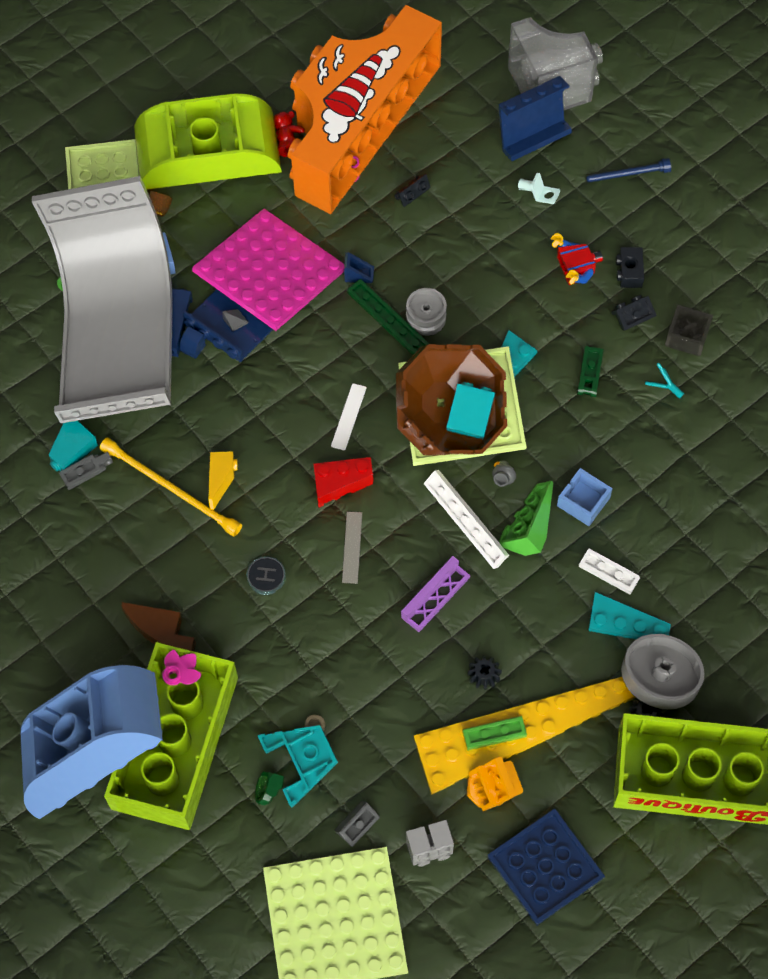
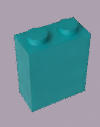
M466 382L457 384L446 429L450 432L484 440L495 393L490 388L481 387V389L474 388L473 384Z

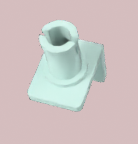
M536 173L533 181L520 179L518 183L519 190L531 191L535 201L554 204L560 194V189L544 186L540 173ZM548 192L554 193L552 198L547 199L544 197Z

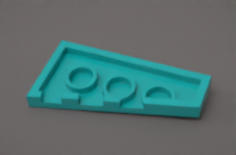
M595 592L589 631L630 639H638L649 634L669 635L671 624Z

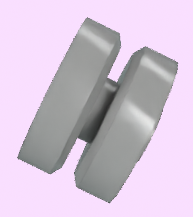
M422 288L411 293L406 304L407 323L420 335L424 336L434 335L441 331L446 322L447 304L444 296L431 288Z

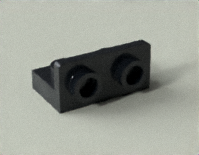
M639 295L632 298V303L626 305L623 302L615 306L616 310L611 313L612 315L616 314L622 331L657 316L649 296L642 298Z

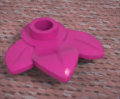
M175 650L170 651L164 659L166 667L162 674L164 682L174 686L179 683L189 685L199 680L201 673L195 670L196 654H186L179 657ZM171 674H177L176 678H170Z

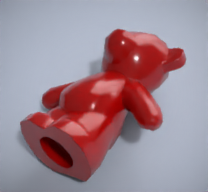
M293 111L288 113L280 112L274 116V124L277 130L276 136L279 141L278 151L282 157H288V150L295 140L293 133L301 134L305 132L303 127L292 125V118L295 116Z

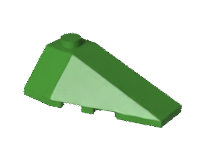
M552 481L536 484L524 501L526 504L520 512L517 511L514 517L516 519L512 525H507L503 530L499 540L503 548L524 556L541 553L547 538L553 490Z

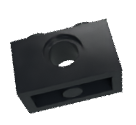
M621 247L620 254L616 255V265H619L620 269L617 270V281H620V288H642L644 282L643 247Z

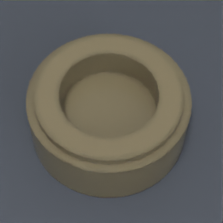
M311 715L306 719L305 727L320 725L324 732L325 721L321 716Z

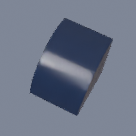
M188 326L180 342V351L196 359L206 346L204 334Z

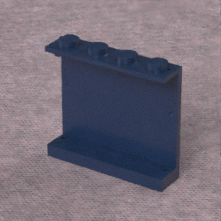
M561 76L499 104L502 149L511 161L572 133V128L564 120L563 91L570 88V86Z
M218 289L192 314L186 311L183 312L186 327L189 326L204 334V339L209 340L217 349H222L230 358H235L239 362L274 330ZM238 309L246 318L248 324L232 331L223 320V312Z

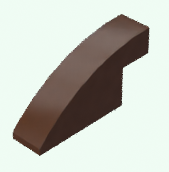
M122 602L121 606L127 619L153 644L158 642L195 651L196 642L194 637L178 635L182 622L180 612Z

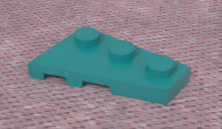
M509 330L501 347L509 346L515 377L537 354V350Z

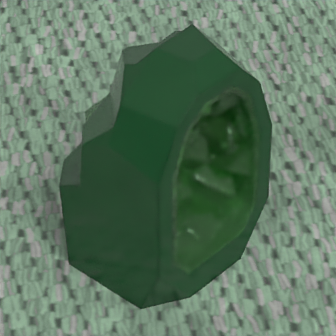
M263 771L258 778L255 789L256 802L260 805L270 804L273 798L278 795L279 790L282 789L285 777Z

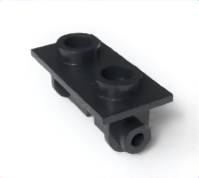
M417 175L415 179L408 183V187L404 186L396 191L394 197L396 200H401L403 207L431 188L427 175Z

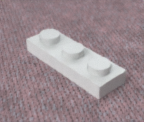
M591 549L587 550L579 563L580 568L629 595L640 580L639 575Z

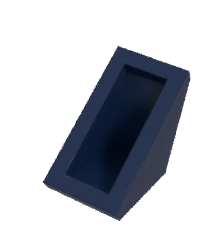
M347 252L345 254L344 266L345 282L356 283L361 279L364 283H372L374 266Z

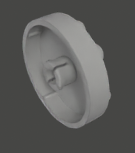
M649 634L636 639L629 646L621 667L622 677L629 691L640 701L659 709H677L688 705L697 696L704 680V667L698 654L680 639L664 634Z

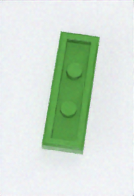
M522 716L471 727L462 731L467 751L527 737Z

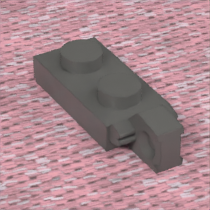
M108 452L101 456H98V454L93 456L92 454L60 471L59 474L68 490L102 473L106 466L113 463Z

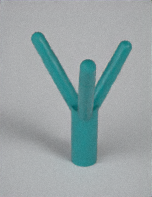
M657 363L668 385L648 381L645 382V385L667 388L680 399L685 393L671 381L666 369L660 363Z

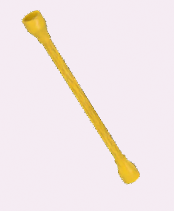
M109 437L102 441L100 445L102 452H108L109 455L122 459L152 480L166 487V489L217 521L225 532L235 537L240 532L242 524L237 520L227 518L214 510H210L208 506L126 454Z

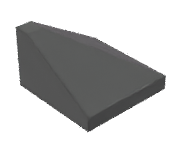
M238 309L223 312V320L232 331L248 324V321Z

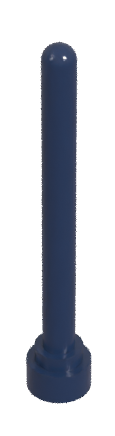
M669 158L658 161L657 164L588 175L586 180L587 182H595L653 171L668 173L671 172V163Z

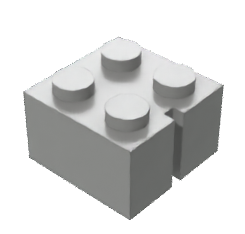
M447 820L428 825L430 830L428 835L424 826L406 831V844L413 866L417 864L419 867L425 866L434 859L442 861L450 858V855L453 854L454 843Z

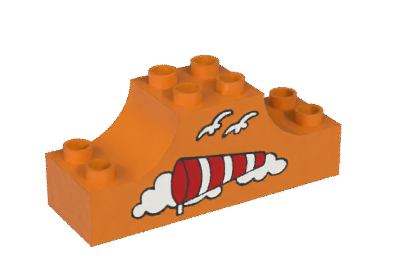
M405 5L397 16L391 14L387 18L383 32L374 37L362 40H346L332 35L324 47L321 45L315 47L310 57V65L305 71L298 70L294 74L290 85L291 89L295 92L292 109L296 111L297 126L303 127L307 134L303 140L296 138L288 150V158L292 160L290 178L294 182L296 197L331 215L358 176L363 172L440 68L442 22ZM353 156L359 159V166L357 168L351 167L357 164V160L353 159Z

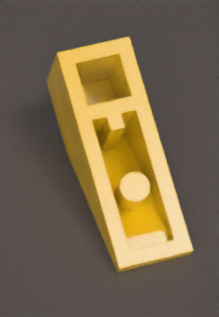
M210 452L208 496L210 510L215 509L233 481L234 471L238 470V459H234L233 452Z

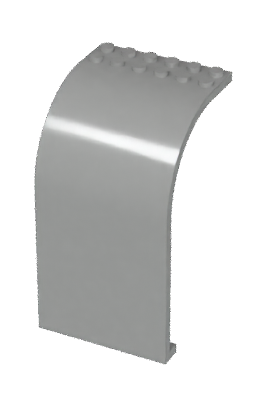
M141 176L32 196V203L49 235L56 255L64 296L59 405L54 406V413L59 422L66 423L171 405L173 306L171 275L161 226Z

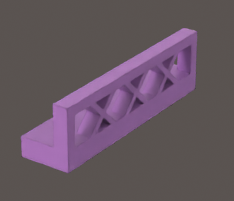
M454 556L448 560L401 611V618L418 632L430 622L470 578V575L458 566L459 560ZM455 571L463 576L459 582H451V575ZM449 586L450 592L447 595L438 596V589L440 587ZM428 600H436L437 606L434 609L426 610L425 603ZM415 614H424V620L420 625L411 619Z

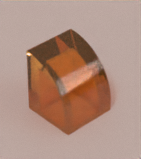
M151 191L150 199L156 214L163 217L169 210L172 198Z

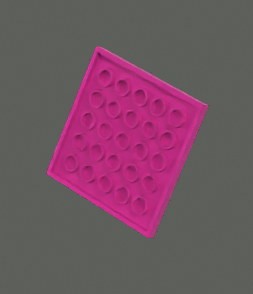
M263 209L195 264L192 272L277 331L344 272L345 264L269 211Z

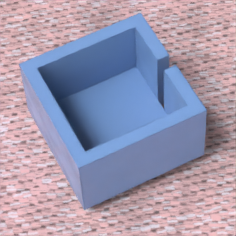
M580 468L571 479L570 484L559 495L557 506L587 526H590L610 499L613 488Z

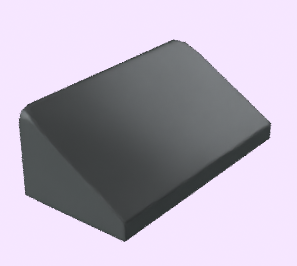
M361 801L334 831L353 847L380 816L367 802Z

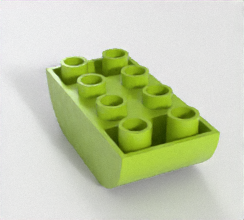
M235 93L164 102L144 111L137 118L134 125L139 176H141L146 190L282 172L273 111L264 100L256 96Z

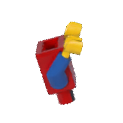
M555 233L551 237V240H554L552 246L559 247L557 259L568 285L587 283L595 273L596 263L603 261L601 251L591 253L587 244L569 242L564 240L561 234Z

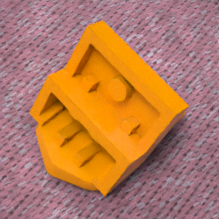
M502 756L494 758L485 765L478 766L468 772L470 777L468 778L467 796L478 807L482 808V811L499 806L523 793V788L513 762H503Z

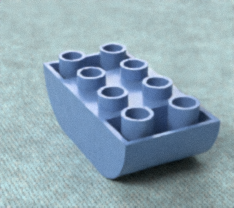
M128 665L110 666L95 670L27 715L20 731L24 804L33 816L41 819L56 808L63 807L67 801L82 791L94 787L98 781L115 770L122 769L129 761L146 750L153 749L162 741L159 698L154 672L145 668Z

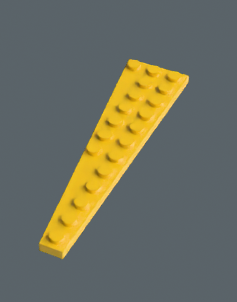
M619 677L414 735L431 795L455 784V782L470 777L468 772L478 766L485 765L494 758L502 756L504 761L514 754H519L565 732V730L573 726L580 725L582 722L597 717L601 713L618 707L620 704L636 697L625 685L623 677ZM522 716L527 737L467 751L462 732L463 729Z

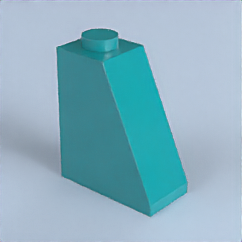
M78 421L63 423L49 453L52 468L58 472L81 461L98 446L95 436Z

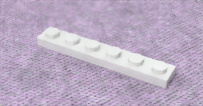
M435 470L424 482V485L492 568H498L509 554L439 470Z

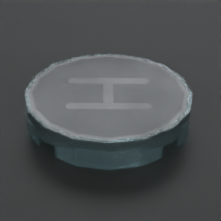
M269 556L254 560L247 570L249 586L256 593L262 595L275 593L279 588L283 587L286 580L285 569L282 563L276 558Z

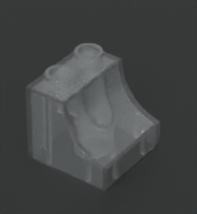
M531 17L511 23L508 69L521 94L561 76L570 86V88L563 91L564 110L592 101L594 86L599 85L597 64H601L603 61L602 52L597 43L590 44L584 31L571 34L553 32L537 24Z

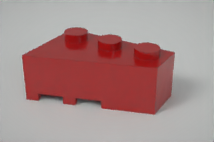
M371 457L314 464L318 507L324 506L329 501L338 500L345 494L354 493L373 484Z

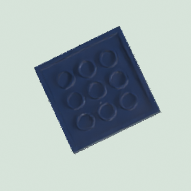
M553 809L487 855L490 862L536 926L605 878L604 874L556 809Z

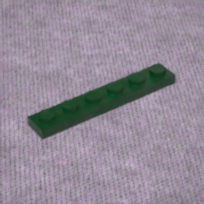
M361 279L347 289V294L412 355L421 346L429 344Z

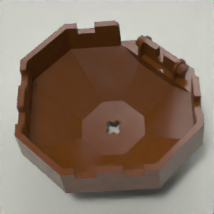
M428 344L421 346L396 373L397 429L423 455L483 454L507 427V419H505L507 393L504 391L506 372L481 345ZM466 382L473 384L474 388H490L495 393L484 440L450 432L446 429L457 384ZM437 398L444 399V407L437 406Z

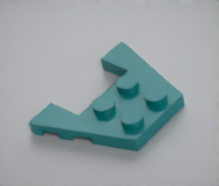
M320 725L258 735L266 754L286 745L301 777L300 781L282 789L291 808L338 763Z

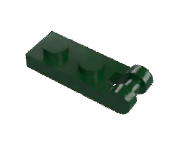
M585 346L578 395L589 394L590 397H596L604 349ZM585 383H591L592 387L585 386Z

